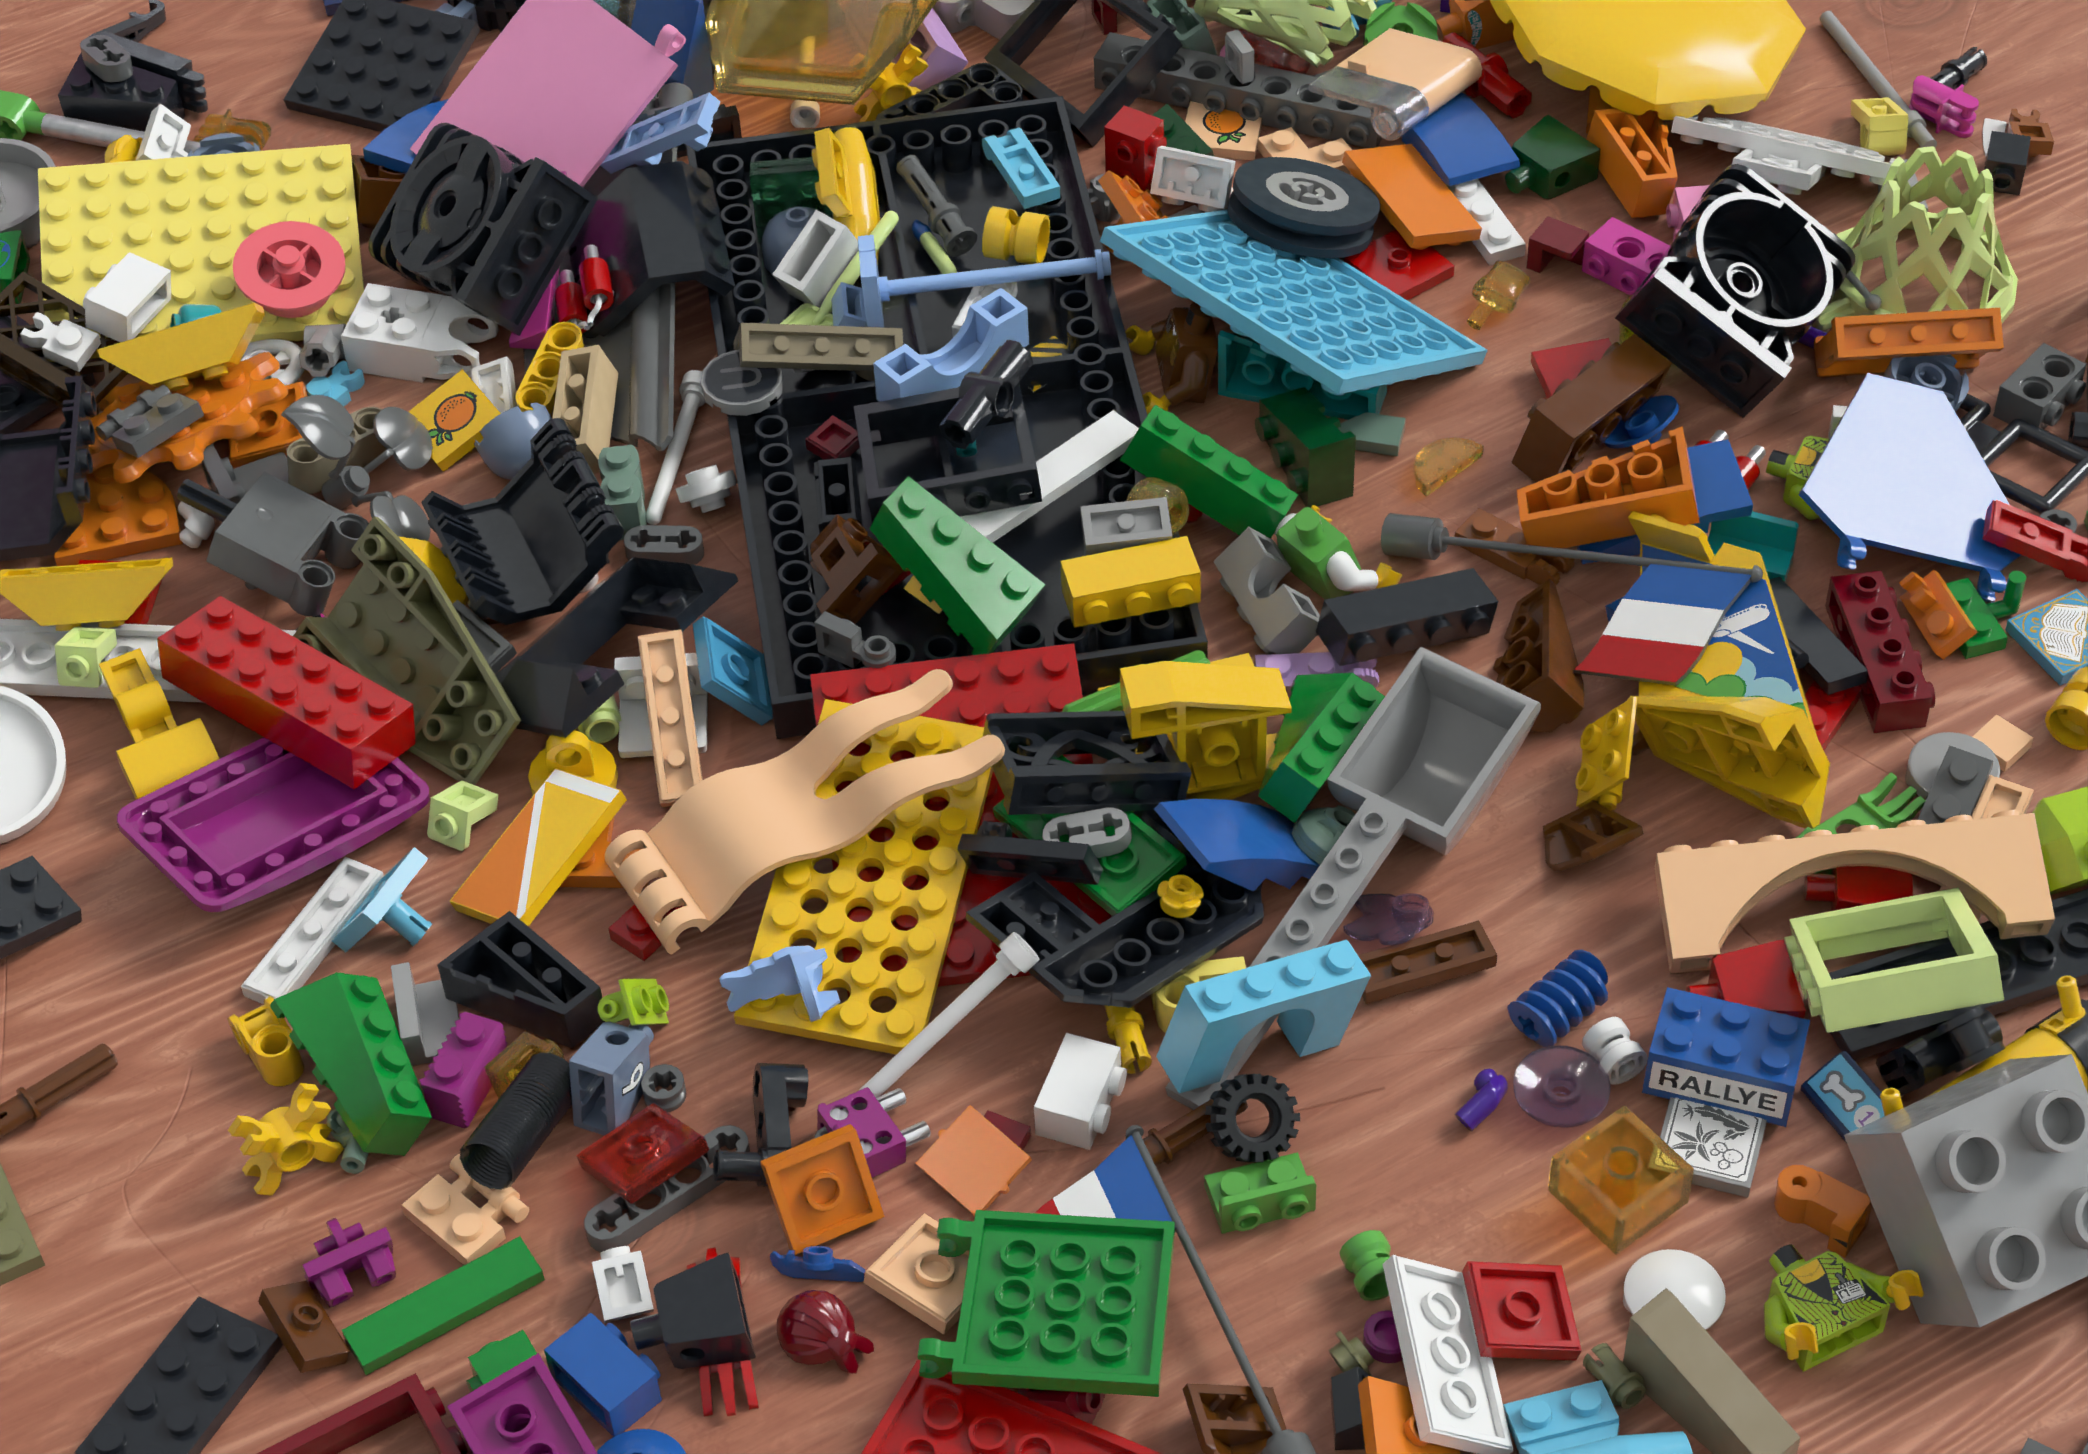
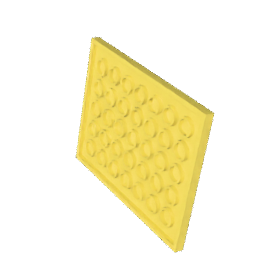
M350 144L38 168L42 283L83 307V300L87 291L91 287H96L106 276L110 267L118 264L129 252L171 270V300L135 338L170 328L172 314H178L180 307L184 304L216 305L224 312L254 303L240 291L235 282L233 259L240 244L250 234L264 226L278 222H305L318 226L330 233L339 242L344 252L345 274L341 284L327 302L312 314L297 318H284L264 310L265 315L250 343L265 339L301 341L304 340L305 326L347 325L364 292ZM63 309L45 311V316L51 322L63 321V319L69 320V313ZM97 350L93 353L90 359L100 358Z

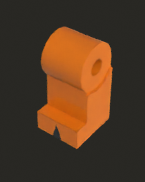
M1791 1165L1784 1168L1777 1180L1774 1205L1778 1215L1788 1222L1804 1223L1829 1236L1827 1249L1845 1258L1869 1223L1872 1207L1869 1196L1821 1171L1818 1172L1804 1165Z

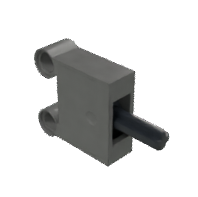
M265 471L238 504L189 479H185L178 489L176 495L178 500L222 522L214 533L206 562L244 580L245 586L250 590L259 588L289 603L290 607L298 614L313 617L320 615L325 610L335 580V572L326 563L314 560L321 550L325 552L327 560L339 568H355L361 562L351 549L369 523L366 519L354 513H345Z

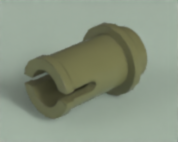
M1607 1343L1598 1344L1591 1349L1592 1352L1600 1360L1595 1361L1587 1353L1583 1359V1366L1598 1381L1602 1380L1606 1390L1609 1392L1608 1395L1613 1405H1620L1623 1409H1629L1638 1404L1646 1393L1643 1377L1639 1372H1631L1614 1354Z

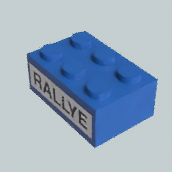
M1667 987L1649 1050L1642 1093L1670 1099V1097L1759 1117L1767 1120V1123L1786 1127L1810 1020Z

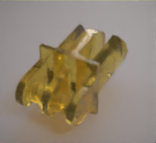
M227 109L225 115L209 114L205 119V124L199 129V135H196L193 141L200 142L206 137L220 133H233L243 136L244 141L251 145L254 142L262 151L266 145L265 143H267L271 136L272 128L263 121L232 117L231 109Z

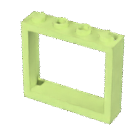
M1958 887L1789 919L1792 935L1784 937L1791 964L1793 965L1794 974L1797 982L1800 981L1804 999L1808 1000L1811 1016H1820L1827 1033L2004 1000L1998 955ZM1942 938H1949L1958 955L1957 957L1831 980L1823 962L1824 960Z

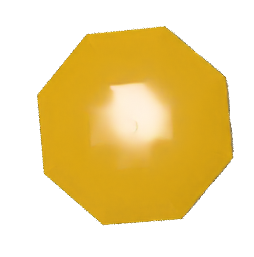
M1490 0L1498 17L1506 24L1513 23L1514 40L1524 59L1530 64L1535 61L1539 62L1542 65V72L1546 77L1574 90L1584 91L1590 85L1596 86L1600 90L1601 98L1612 107L1633 115H1643L1648 110L1657 111L1658 117L1663 120H1674L1675 116L1693 117L1699 114L1707 105H1711L1714 112L1718 114H1735L1753 109L1761 100L1766 102L1776 86L1782 71L1787 68L1806 31V28L1786 0Z

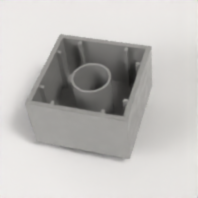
M2072 1054L2009 1059L1844 1135L1899 1271L1913 1270L1919 1275L1924 1296L1921 1298L1910 1296V1299L1921 1324L1980 1328L2088 1276V1093Z

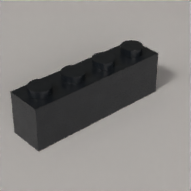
M1471 568L1326 599L1323 602L1316 633L1339 666H1344L1393 654L1405 653L1420 647L1441 645L1451 641L1487 634L1490 631L1499 601L1475 569Z

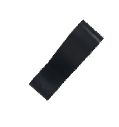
M978 63L882 111L877 115L876 120L1023 101L1022 88L997 66L990 63Z

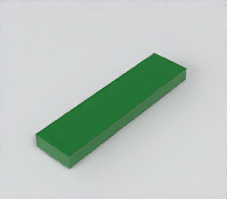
M519 1236L341 1331L344 1340L365 1375H368L545 1280L544 1274Z

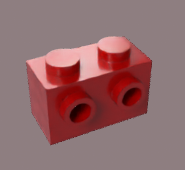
M1124 105L1104 126L1105 171L1110 170L1122 179L1125 176L1130 177L1144 192L1147 189L1151 190L1157 148L1167 145V139L1164 137V120Z

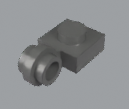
M826 611L815 621L818 652L851 668H855L861 661L867 668H883L892 665L896 660L895 646L885 636L875 635L864 641L862 640L861 627L856 626L848 619H841Z

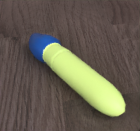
M915 220L912 223L913 235L922 243L940 273H957L955 265L937 239L932 235V230L928 225Z

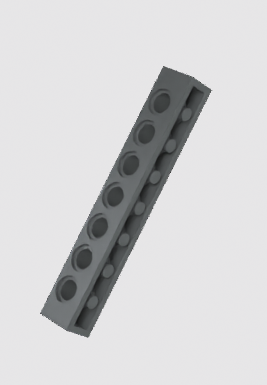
M1110 32L1094 56L1095 88L1105 90L1148 40ZM1180 48L1138 97L1188 108L1189 102L1192 101L1204 104L1207 110L1217 113L1226 109L1239 112L1242 118L1255 121L1260 117L1262 118V125L1283 130L1292 127L1296 133L1333 141L1343 138L1347 144L1364 148H1376L1390 125L1392 93L1255 63L1254 81L1242 84L1226 65L1225 57Z

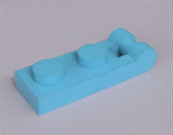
M1021 128L1008 130L1007 135L999 138L992 135L982 139L985 156L988 160L993 161L1024 209L1061 198L1060 185Z

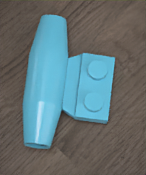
M1602 1380L1503 1404L1508 1429L1519 1454H1693L1689 1440L1683 1431L1618 1436L1619 1416Z

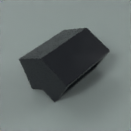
M1358 1366L1331 1377L1330 1395L1335 1450L1365 1449L1358 1384L1364 1378L1371 1375Z

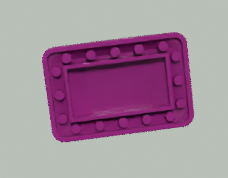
M263 737L127 804L117 814V825L120 832L197 907L208 912H222L301 879L394 828L428 804L430 800L429 787L425 781L397 757L354 790Z

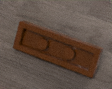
M1479 920L1358 955L1371 974L1362 994L1365 1004L1496 967L1497 953Z

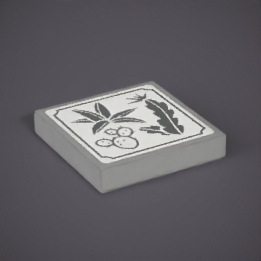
M1670 1097L1651 1174L1748 1198L1767 1120Z

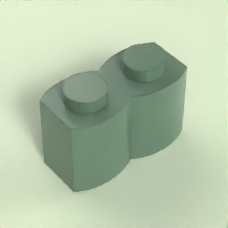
M1186 0L1147 1V5L1153 11L1151 13L1157 18L1162 14L1168 22L1176 26L1177 29L1174 34L1183 45L1181 48L1217 55L1203 16L1201 17L1193 8L1188 7Z
M633 445L603 448L598 459L602 482L601 489L606 497L605 504H609L615 512L614 514L624 529V535L620 540H624L625 534L630 529L636 526L647 525L644 505L645 490L638 451Z

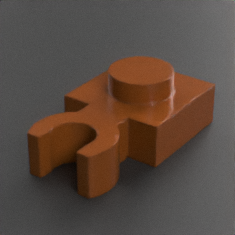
M2011 109L2007 133L2031 136L2028 157L2051 155L2054 140L2048 123H2039V111L2032 109L2031 116H2022L2018 113L2017 109Z

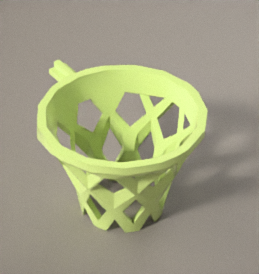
M1196 0L1194 5L1195 12L1201 17L1203 16L1206 22L1216 21L1267 39L1290 50L1315 67H1318L1320 64L1325 65L1333 59L1334 55L1328 46L1329 42L1347 46L1355 38L1357 33L1351 19V14L1370 19L1377 9L1373 0ZM1312 5H1317V6H1322V7H1327V8H1328V5H1329L1331 8L1334 9V11L1328 10V9H1324V8H1320V7H1316V6H1312ZM1318 22L1340 27L1341 30L1320 26Z
M1934 146L1917 148L1906 163L1900 156L1895 159L1889 168L1876 199L1857 225L1836 234L1853 250L1855 264L1851 271L1859 280L1863 261L1882 256L1887 280L1870 292L1881 298V306L1877 310H1869L1865 305V298L1845 278L1841 286L1835 291L1831 303L1827 304L1812 326L1824 331L1832 327L1831 320L1834 317L1907 313L1901 289L1923 274L1940 294L1928 312L1942 311L1946 305L1951 310L1968 309L1956 290L1969 269L1985 279L1979 309L2000 308L2001 322L2003 323L2013 312L2018 278L2007 255L2004 253L1995 222L1993 178L1990 171L1985 169L1979 174L1973 156L1960 150H1956L1942 164ZM1925 162L1930 173L1911 187L1908 180ZM1960 167L1969 187L1963 195L1951 177ZM1936 196L1949 206L1939 213H1930L1926 211L1925 205L1919 202ZM1903 229L1915 230L1919 247L1898 266L1896 250L1898 233ZM1948 236L1962 241L1961 254L1951 274L1939 251V248ZM1990 285H1992L1998 292L1988 302Z

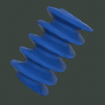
M1582 949L1574 950L1554 970L1547 972L1542 977V980L1536 981L1529 988V991H1524L1516 1001L1511 1002L1507 1006L1508 1014L1513 1024L1519 1031L1540 1046L1551 1048L1557 1043V1037L1563 1038L1570 1032V1026H1578L1583 1021V1016H1590L1595 1011V1005L1602 1006L1608 1000V992L1605 986L1608 983L1606 969L1601 961L1592 953Z

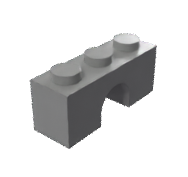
M1248 527L1213 561L1222 575L1220 583L1237 600L1239 604L1237 612L1253 627L1256 632L1254 640L1265 653H1300L1317 636L1316 629L1320 615L1309 597L1289 586L1282 584L1275 591L1279 581L1291 570V567L1274 540Z

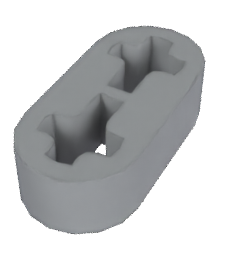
M1102 808L1053 818L1045 825L1042 836L1043 840L1060 842L1059 836L1068 834L1070 843L1089 844L1096 858L1124 851L1131 842L1132 833L1129 819L1122 810ZM1114 826L1115 835L1106 836L1105 827Z

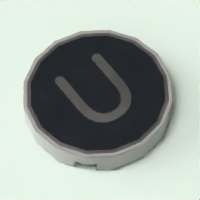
M739 350L723 353L711 360L702 371V394L707 404L712 408L713 404L720 407L721 412L728 415L747 416L762 412L770 407V401L775 397L778 400L782 394L781 368L740 367Z

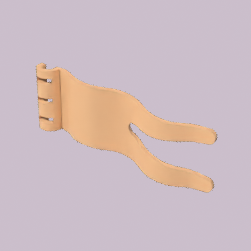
M935 669L904 689L862 700L836 712L817 725L796 746L773 759L755 765L729 769L702 780L686 791L672 805L663 819L648 833L643 830H631L615 838L606 849L605 862L666 951L672 955L680 949L676 939L681 932L690 927H698L701 932L706 930L730 909L746 888L764 874L788 863L816 858L842 849L866 835L884 817L902 804L930 791L963 783L979 776L1002 759L1005 753L1004 744L999 737L986 735L952 752L914 757L875 769L858 778L838 794L824 800L815 795L817 787L826 780L841 760L858 744L884 728L919 716L929 710L952 689L953 682L949 674L944 670ZM635 849H641V850H639V851H637V852L631 854L628 858H626V859L623 861L624 857H625L628 853H630L631 851H633V850H635ZM662 877V878H660V879H658V880L652 882L650 885H648V886L642 891V889H643V887L645 886V884L648 883L650 880H652V879H654V878ZM677 906H683L681 908L674 910L662 920L665 913L668 912L670 909Z

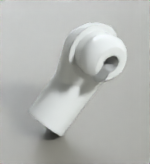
M181 501L177 511L186 522L184 523L185 529L180 532L179 538L187 546L198 548L201 545V541L203 539L207 540L215 526L214 519Z

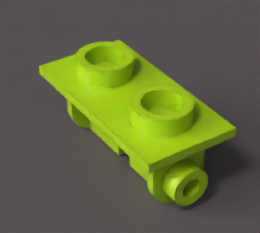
M620 979L618 982L621 990L604 996L598 1004V1014L605 1022L617 1023L629 1019L631 1026L665 1025L669 1023L666 1014L669 1010L668 997L663 987L657 984L656 979Z

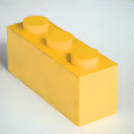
M1187 536L1060 561L1062 593L1074 628L1201 602V572Z

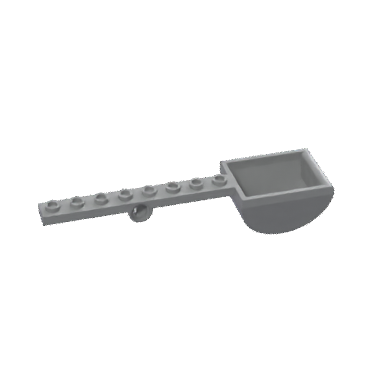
M1420 647L1327 779L1328 788L1334 798L1357 813L1250 967L1327 945L1402 834L1443 855L1449 854L1471 826L1504 776L1541 710V703ZM1278 1014L1259 1023L1238 1042L1230 1056L1220 1082L1179 1094L1170 1080L1165 1087L1167 1095L1192 1110L1209 1101L1212 1093L1222 1088L1220 1086L1221 1083L1225 1080L1234 1079V1076H1237Z

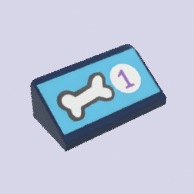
M1846 1051L1835 1055L1801 1085L1800 1090L1845 1142V1134L1885 1117L1880 1099L1881 1091Z

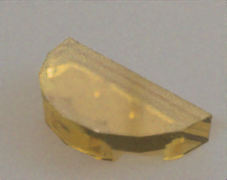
M1457 437L1438 439L1425 445L1416 455L1413 472L1416 478V487L1425 496H1428L1483 457L1484 446L1470 439Z

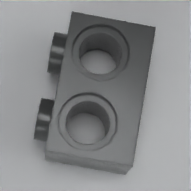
M2043 343L2000 385L1993 416L2008 424L2015 419H2022L2043 430L2048 425L2053 427L2061 418L2064 409L2070 403L2076 404L2082 397L2086 388V382L2083 381L2087 364Z

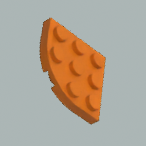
M114 463L104 465L91 474H87L86 478L91 495L90 503L84 504L83 522L54 554L56 565H78L79 560H109L183 544L179 538L181 532L179 515L169 488L161 479L146 470L134 481L123 484L117 483L113 477Z

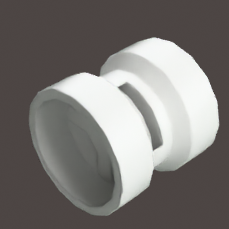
M1609 1017L1593 1025L1582 1039V1046L1591 1059L1600 1062L1599 1070L1610 1084L1615 1085L1629 1081L1639 1074L1647 1064V1054L1638 1042L1630 1040V1031L1621 1018Z

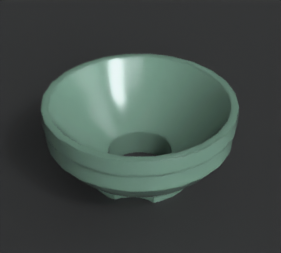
M1339 805L1335 808H1316L1306 811L1293 826V838L1308 857L1321 864L1355 814L1350 809Z

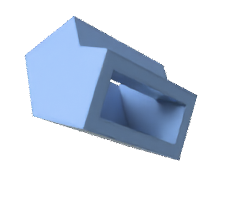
M841 282L831 300L833 326L867 327L862 288Z

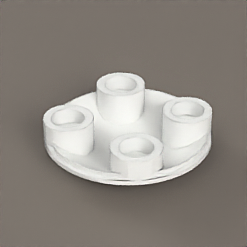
M1672 1249L1655 1251L1638 1259L1626 1275L1623 1304L1632 1315L1665 1288L1678 1298L1705 1330L1710 1328L1723 1312L1726 1295L1721 1277L1708 1262L1692 1253Z

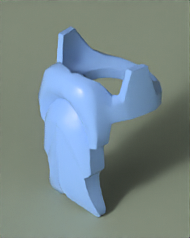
M809 945L785 947L774 952L771 957L753 961L743 969L724 973L719 980L721 987L731 991L727 1001L729 1011H736L745 1004L759 998L767 1000L783 993L785 996L801 993L810 1021L820 1020L825 1012L840 1003L837 990L820 992L817 990L823 976L822 963L828 958L825 948L815 950Z

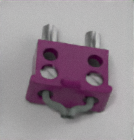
M866 1087L828 1105L820 1103L817 1109V1133L815 1138L851 1124L857 1131L872 1178L905 1163L906 1147L929 1137L931 1132L929 1126L924 1121L900 1131L889 1117L887 1111L906 1103L905 1093L900 1088L876 1098L871 1090Z

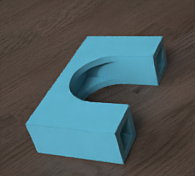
M1346 939L1185 985L1156 1057L1180 1094L1220 1082L1230 1056L1238 1042L1259 1023L1278 1013L1280 1014L1276 1022L1299 1057L1339 1046L1371 974Z

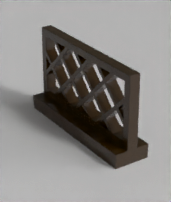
M22 272L0 293V317L11 316L12 327L0 329V371L62 409L64 408L63 401L71 400L65 385L66 377L105 372V378L94 389L85 384L87 392L93 391L96 403L98 404L128 372L104 359L103 361L86 363L80 372L67 366L56 367L50 363V359L44 357L42 347L25 348L19 344V337H21L20 333L24 328L32 332H38L42 329L36 328L35 324L17 326L16 315L35 312L45 315V311L63 309L69 313L68 321L87 328L85 309L81 305L27 273ZM25 288L38 294V301L15 304V298ZM55 321L51 323L56 326H59V324L62 321ZM100 334L101 344L97 349L120 342Z

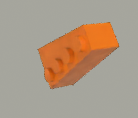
M1683 426L1668 431V438L1650 444L1648 439L1632 445L1633 451L1611 460L1608 459L1607 455L1591 461L1592 464L1587 469L1573 474L1570 470L1518 489L1519 516L1526 545L1563 549L1637 535L1628 519L1632 511L1649 516L1656 514L1667 521L1684 526L1700 523Z

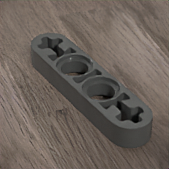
M727 1125L718 1127L695 1141L694 1143L706 1150V1152L645 1193L661 1197L660 1203L652 1209L644 1210L635 1206L637 1200L631 1202L619 1192L614 1193L594 1206L584 1219V1227L590 1246L598 1252L627 1246L724 1183L725 1181L716 1182L714 1180L713 1168H710L709 1165L714 1161L716 1150H720L724 1146L730 1150L736 1148V1152H750L746 1133L739 1127ZM685 1168H695L701 1172V1176L692 1183L684 1184L675 1179L676 1175ZM627 1209L628 1215L627 1213L623 1215L622 1210ZM606 1223L609 1227L616 1226V1229L609 1232L605 1228L600 1230L599 1227Z

